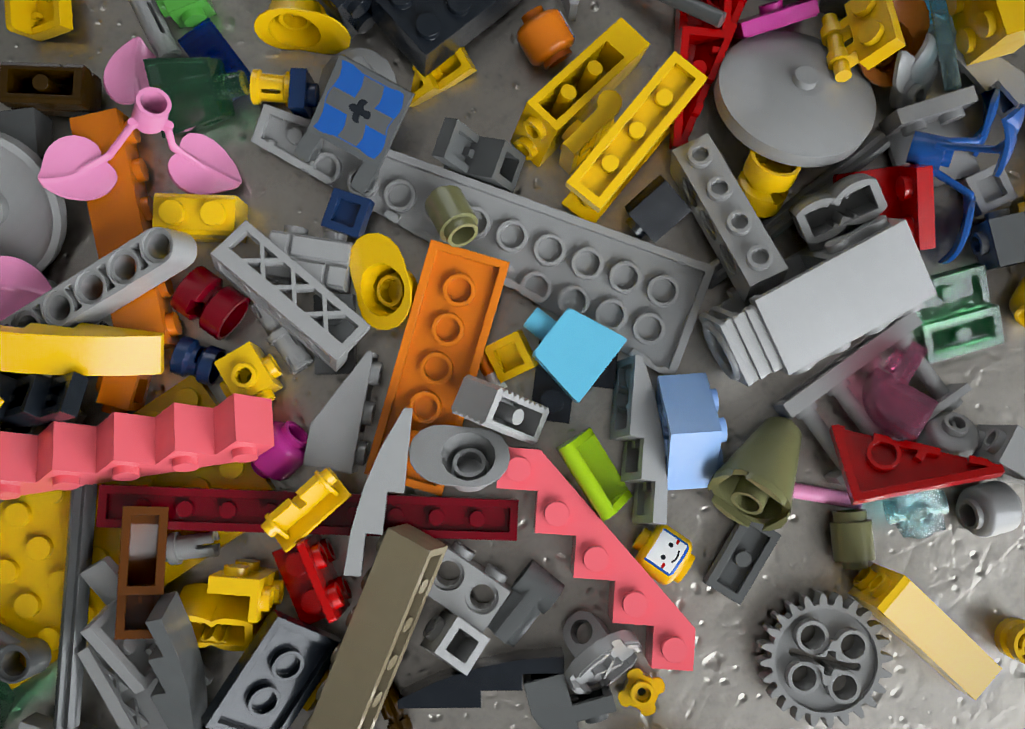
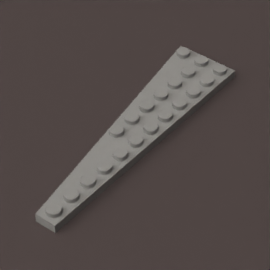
M267 104L263 105L251 142L332 188L335 187L371 199L375 203L374 212L429 243L432 239L449 244L441 239L425 210L426 199L437 187L448 185L459 187L478 219L477 236L473 241L460 248L510 262L504 282L505 286L560 317L567 308L581 313L625 337L627 341L620 349L621 352L630 357L633 355L643 356L645 365L662 375H676L716 268L715 266L389 149L373 190L360 193L352 188L351 183L364 162L363 160L325 139L323 140L321 152L315 161L304 162L295 156L294 152L299 141L307 131L311 120Z

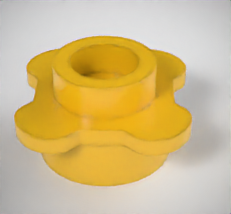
M632 668L627 672L624 689L619 691L618 700L622 706L635 707L640 710L642 715L650 716L656 711L655 702L658 695L664 692L665 684L660 677L652 678L647 673L642 672L640 668ZM640 688L645 689L644 695L638 694Z

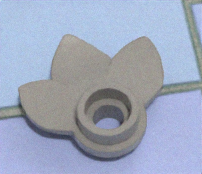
M926 34L925 40L915 57L907 51H898L893 73V87L890 92V105L893 109H899L926 99L927 91L933 84L938 70V61L935 60L938 45L933 34Z

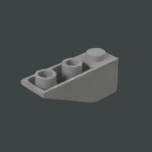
M370 351L365 353L312 421L309 428L303 465L322 469L329 467L334 471L351 474L358 471L359 465H365L369 442L363 441L366 425L372 426L376 410V402L370 401L373 386L380 385L383 371V363L377 362L378 354Z

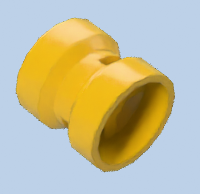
M1015 617L1004 619L997 625L994 631L995 645L1004 655L1025 664V620Z

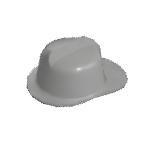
M432 425L422 429L412 439L409 447L410 463L417 474L427 481L452 486L464 492L479 491L499 480L506 472L510 461L509 448L504 439L492 430L483 428Z

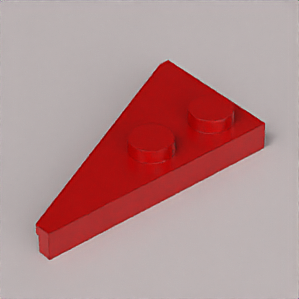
M839 424L831 425L829 430L851 505L997 478L1005 473L1002 464L992 463L982 457L969 455L966 458L941 452V448L908 440L896 441L889 436L874 433L871 436L845 430V426Z

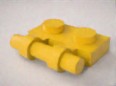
M850 0L844 4L847 16L842 20L838 21L835 13H827L822 17L820 37L822 44L828 48L826 56L828 69L833 70L837 82L848 81L852 76L851 68L856 64L860 63L867 70H870L906 46L892 0ZM853 37L854 42L845 47L844 42Z

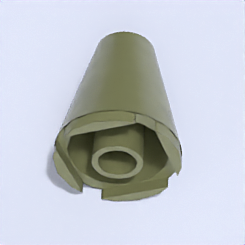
M786 417L767 418L712 476L708 484V491L712 489L714 494L711 501L726 517L746 527H749L751 522L764 524L763 531L780 529L788 521L792 508L802 433L792 420Z

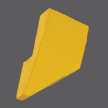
M460 47L454 55L426 77L413 65L412 70L415 73L411 92L415 95L409 107L413 108L477 71L464 47Z

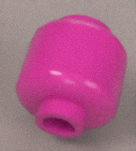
M273 421L274 447L259 455L257 460L251 462V467L257 475L264 479L270 478L283 481L289 479L303 465L308 434L295 422Z

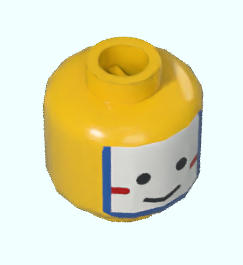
M656 525L652 531L644 527L632 545V548L638 551L635 556L636 561L651 578L662 585H667L673 580L679 583L691 568L696 557L691 554V541L668 525Z

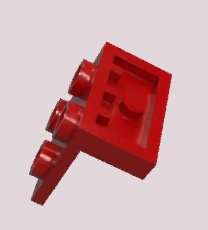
M902 164L840 173L833 176V184L845 176L856 173H865L876 178L888 205L880 215H886L887 218L906 219L918 250L936 248L933 165Z
M312 534L296 543L287 553L283 548L272 552L301 621L312 624L327 618L328 623H332L338 620L350 606L348 599L352 598L351 589L343 575L338 577L332 563L336 560L335 551L328 538L322 539L321 535Z

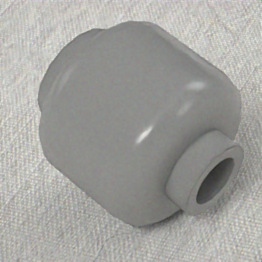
M942 411L924 424L916 442L941 448V452L968 458L976 450L980 436L973 422L964 415L956 412Z
M997 480L965 488L960 493L955 508L956 516L961 526L973 535L981 538L1013 531L1020 524L1023 515L1020 497L1006 483Z

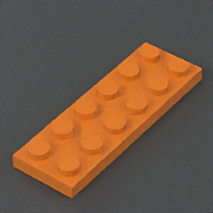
M431 239L364 474H370L382 444L404 408H413L409 447L412 439L422 429L429 426H463L465 418L452 413L451 408L463 378L468 374L474 377L478 375L510 262L460 247H452L449 244ZM408 451L405 486L442 496L445 485L427 481L417 474L410 463Z

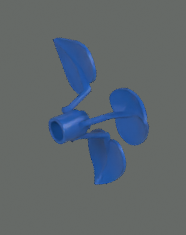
M993 88L981 93L983 100V125L972 137H945L921 131H915L906 163L933 165V177H936L963 195V218L959 233L950 251L938 263L947 264L952 262L963 249L971 230L976 200L972 190L940 171V166L949 168L954 151L974 152L973 156L975 157L979 153L1000 154L993 176L999 177L1015 149L1017 134L1025 116V104L1022 103L1001 119L1005 139L997 145H984L997 113L1000 99L999 88Z

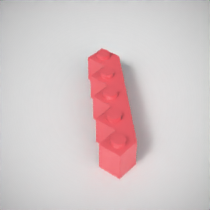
M233 393L214 408L174 402L156 417L113 412L97 426L53 421L39 435L0 431V500L16 499L22 495L54 490H74L84 485L112 481H132L139 477L169 472H190L201 467L227 463L253 462L258 459L259 455L274 447L272 399Z
M508 446L510 453L509 465L506 472L497 480L496 488L536 491L534 532L573 536L570 568L573 578L609 580L607 614L612 623L646 625L645 658L651 668L693 671L696 632L694 626L539 448Z

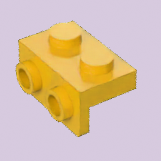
M4 0L5 21L8 31L39 42L73 31L71 0Z
M236 559L235 564H226L222 570L209 575L207 593L250 597L248 622L258 623L272 609L276 608V604H281L284 594V581L279 580L278 568L260 567L259 560Z

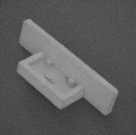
M106 556L87 567L80 574L106 604L80 633L135 694L146 690L157 677L148 662L156 642L154 639L114 640L119 565L110 556ZM203 662L207 686L214 679V675Z

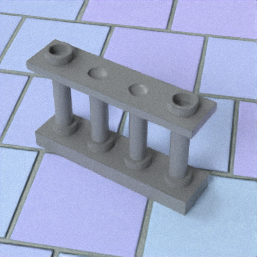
M916 312L892 321L885 329L878 333L868 335L772 405L780 417L793 418L795 416L797 420L802 419L829 455L836 467L824 475L827 482L839 485L845 484L829 432L830 429L815 410L818 407L815 401L826 393L829 396H835L861 433L871 436L874 433L889 436L893 440L902 441L940 412H952L963 403L961 397L972 390L968 383H956L946 386L912 340L915 337L912 331L923 324ZM889 347L900 351L932 395L930 399L915 410L880 364L882 361L880 354ZM858 370L861 373L866 372L901 419L883 433L848 387L850 382L847 378Z

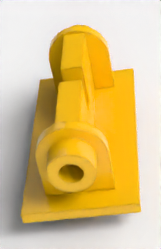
M326 467L321 472L316 470L314 472L315 475L295 492L297 496L292 500L286 499L272 513H267L264 516L266 520L261 524L262 529L271 538L274 536L286 553L352 496L331 468Z

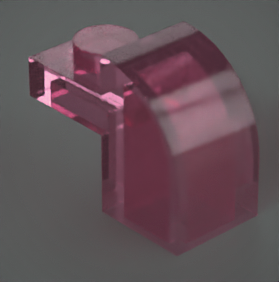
M915 341L911 342L902 351L896 348L883 367L887 372L878 367L867 375L862 389L863 405L870 419L879 428L901 441L917 439L939 403L908 385L929 350Z

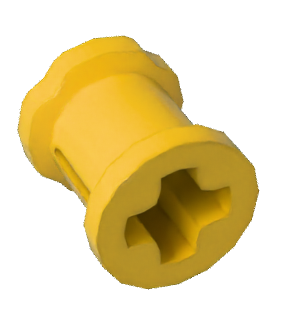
M253 69L250 76V98L253 105H261L263 102L285 103L286 107H288L290 71H287L285 75L266 74L261 69Z

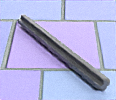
M97 484L80 486L77 489L71 490L53 719L54 729H76L80 725L84 665L77 653L86 648V639L80 632L87 625L90 586L80 574L92 565Z

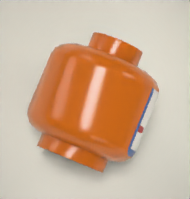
M539 5L521 17L524 24L517 31L516 38L533 66L543 65L545 70H548L572 55L570 48L575 42V36L560 10L551 8L544 11L543 7Z

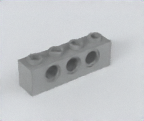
M709 133L673 149L671 153L670 174L744 304L749 302V298L754 295H761L782 284L788 271V266Z

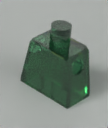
M209 57L143 59L149 86L163 90L171 100L172 107L168 120L174 123V138L184 137L188 133H195L233 118L235 110L232 98L248 95L250 91L245 73L242 70L226 73L221 59ZM162 130V138H166L165 132Z

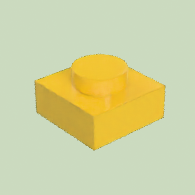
M522 329L485 347V353L500 383L539 365L532 356L533 351Z

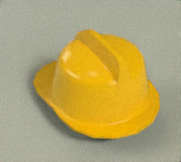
M271 0L268 10L260 13L254 21V31L258 37L266 44L279 49L302 50L320 54H338L350 47L351 36L348 30L339 21L326 15L325 8L316 0Z
M367 233L358 238L351 248L350 274L361 316L377 330H391L399 326L409 314L418 284L415 276L406 268L399 247L391 238L381 233Z

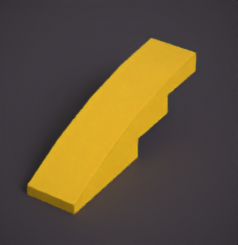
M30 323L24 328L0 325V371L45 375H65L76 372L83 376L162 374L164 372V333L89 323H79L74 328Z

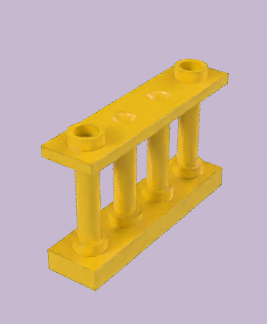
M674 51L568 179L565 186L571 191L561 202V205L573 215L597 223L669 135L672 122L704 85L708 77Z

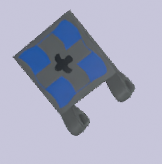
M340 54L308 129L295 149V156L304 162L315 161L321 152L323 140L325 139L364 161L355 174L351 186L360 193L370 192L377 182L380 168L415 94L351 58Z

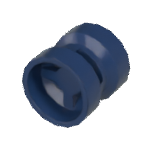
M183 336L172 353L170 372L182 377L191 375L196 378L198 383L212 386L220 375L214 362L226 355L225 349L213 345L205 347L200 344L199 340Z

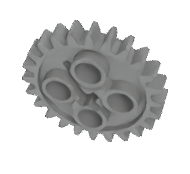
M815 590L813 602L807 595L800 593L799 606L797 607L788 600H785L784 605L787 613L784 616L774 610L771 612L777 621L775 627L767 624L762 626L770 634L769 640H757V644L766 650V654L757 656L756 661L760 665L768 667L758 674L763 682L771 683L765 690L771 698L779 697L776 705L783 712L790 708V715L796 721H799L805 715V720L812 727H815L819 718H821L828 728H832L834 717H837L847 726L849 725L848 713L852 711L861 719L864 718L861 705L867 703L876 708L877 704L871 696L872 693L875 691L885 694L887 691L878 683L879 679L892 677L890 672L882 668V663L893 660V656L881 651V648L888 645L890 640L883 635H876L883 625L876 620L868 621L872 614L870 610L864 607L857 609L858 602L849 597L843 602L842 595L836 592H832L827 601L825 593ZM814 625V637L806 643L801 642L802 630L806 626ZM853 634V646L847 651H842V640L847 635ZM796 648L819 657H826L827 654H830L841 662L858 663V667L856 669L847 668L828 660H821L819 664L810 656L790 655L789 650ZM806 666L807 674L802 681L793 682L792 674L797 667ZM845 675L846 683L841 690L833 691L834 680L838 676Z

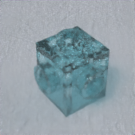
M942 489L893 497L883 501V509L888 524H895L903 538L921 539L931 536L933 532L946 530L943 515L949 514V506Z

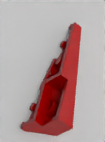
M700 0L727 13L725 21L720 28L676 9L674 51L708 78L670 125L669 150L689 142V136L702 111L705 98L716 78L747 0Z

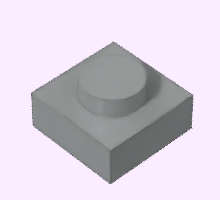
M996 164L959 182L972 190L974 196H976L975 217L1018 198L1005 170L999 177L993 176Z

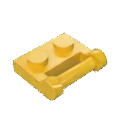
M610 89L603 91L597 99V109L583 123L577 119L563 133L561 138L564 142L559 148L561 154L558 165L569 175L587 158L615 124L614 117L622 107V98L618 92Z

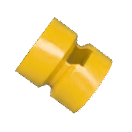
M750 150L737 182L759 218L772 217L780 211L801 167L781 164Z

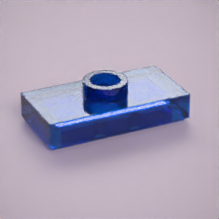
M209 17L177 40L193 63L199 64V69L204 70L202 75L208 81L213 77L209 81L213 86L224 74L231 103L245 93L234 95V85L230 77L246 75L250 89V71ZM216 86L215 92L221 99H223V94H220L222 93V91H218V88Z

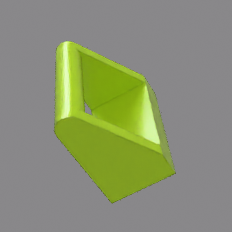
M591 427L556 447L590 505L602 521L615 515L633 496L625 482H621L620 474Z

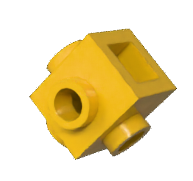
M250 341L214 362L224 380L220 383V387L226 398L233 393L268 398L273 401L276 398L274 393L284 388L278 379L282 375V371L271 354L265 356L261 347Z

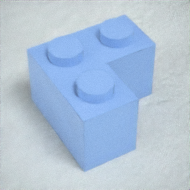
M706 373L657 376L656 403L664 438L668 490L708 488L712 476L723 465L721 443L727 442L726 420L724 417L719 418L717 413L719 410L716 388L710 389Z

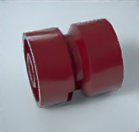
M204 266L196 267L181 281L171 300V307L191 321L199 319V327L217 340L225 339L234 331L250 306V298L231 285L223 287V279Z

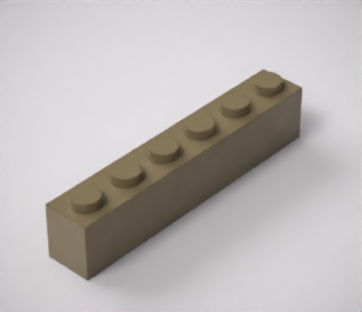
M408 523L389 527L383 532L376 545L378 553L373 566L362 579V593L358 603L347 616L345 624L348 628L342 642L338 644L332 653L330 661L333 665L329 675L316 693V700L318 702L314 712L305 722L302 729L374 728L447 551V544Z

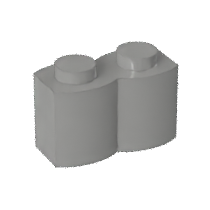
M856 173L839 179L826 192H814L801 197L791 205L788 211L799 235L807 243H820L835 237L847 225L862 224L876 218L888 205L877 179L865 173Z

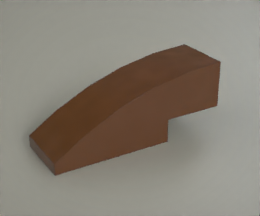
M123 506L114 640L154 639L145 621L160 596L164 595L169 507Z

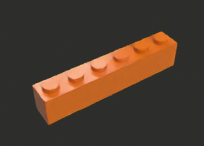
M112 108L69 118L72 135L92 140L98 145L101 155H103L120 135L130 118L118 108ZM138 129L132 131L115 156L107 161L115 169L118 176L113 189L101 198L86 201L99 259L147 229L152 228L153 199L151 196H148L145 181L149 180V172L142 157H139L137 143L141 142ZM171 278L111 314L113 327L164 333V350L176 347L179 342L178 335L182 334V324L178 314L173 312L170 297L174 294Z

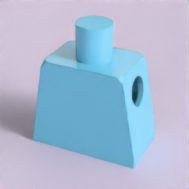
M537 307L523 325L525 329L541 340V343L532 353L533 358L575 403L581 401L627 341L622 335L571 308H567L559 320L555 321Z

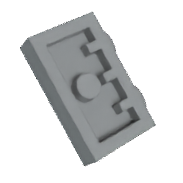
M974 85L896 109L882 120L878 125L881 132L890 141L887 151L892 165L909 164L906 163V159L915 131L945 137H969L962 118L966 116L964 110L979 101ZM954 151L949 168L940 166L939 170L957 181L978 173L980 168L976 157L973 156L974 152ZM933 177L934 188L945 184L936 177Z

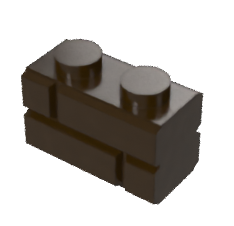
M2 62L0 65V102L12 110L34 107L46 116L77 117L101 111V79L83 64H66L63 66L55 63Z

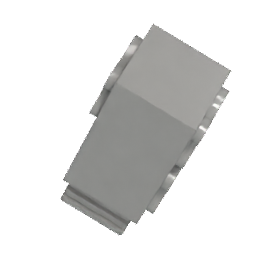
M880 215L862 224L847 225L843 231L827 241L807 243L809 247L784 260L788 266V271L782 284L761 295H754L745 304L735 287L727 290L729 299L719 306L712 307L710 311L698 315L703 326V334L707 345L724 373L730 379L737 380L747 387L754 384L758 379L762 380L769 373H775L778 370L788 375L801 374L810 370L820 360L847 350L851 346L850 342L860 336L878 333L885 329L892 321L922 309L924 306L923 302L936 296L937 293L906 219L887 218L886 215Z

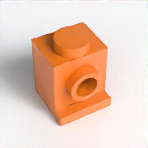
M152 375L99 376L96 383V391L98 393L96 403L103 404L101 411L109 414L113 412L127 413L128 410L138 411L144 407Z

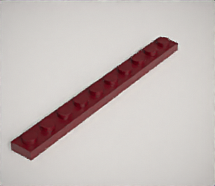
M100 484L96 527L121 528L123 506L169 507L167 530L266 533L261 527V524L266 520L264 516L267 513H272L286 499L292 500L297 494L295 493L296 491ZM351 493L352 496L309 534L350 536L362 493ZM387 494L384 531L389 527L408 523L426 534L440 539L517 541L519 500ZM367 534L366 536H378V537H380L381 535H378V534Z

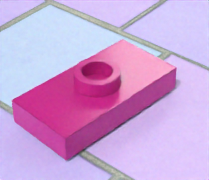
M777 0L758 6L759 14L738 20L733 37L749 38L815 17L819 13L817 0H800L783 6V1Z

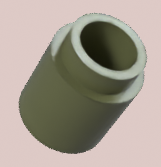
M454 185L437 187L426 199L425 210L441 239L448 242L452 247H461L473 241L478 234V219L461 189Z
M866 509L833 511V521L829 522L833 561L842 562L843 569L857 570L868 568V561L875 560L876 555L872 520L867 519Z

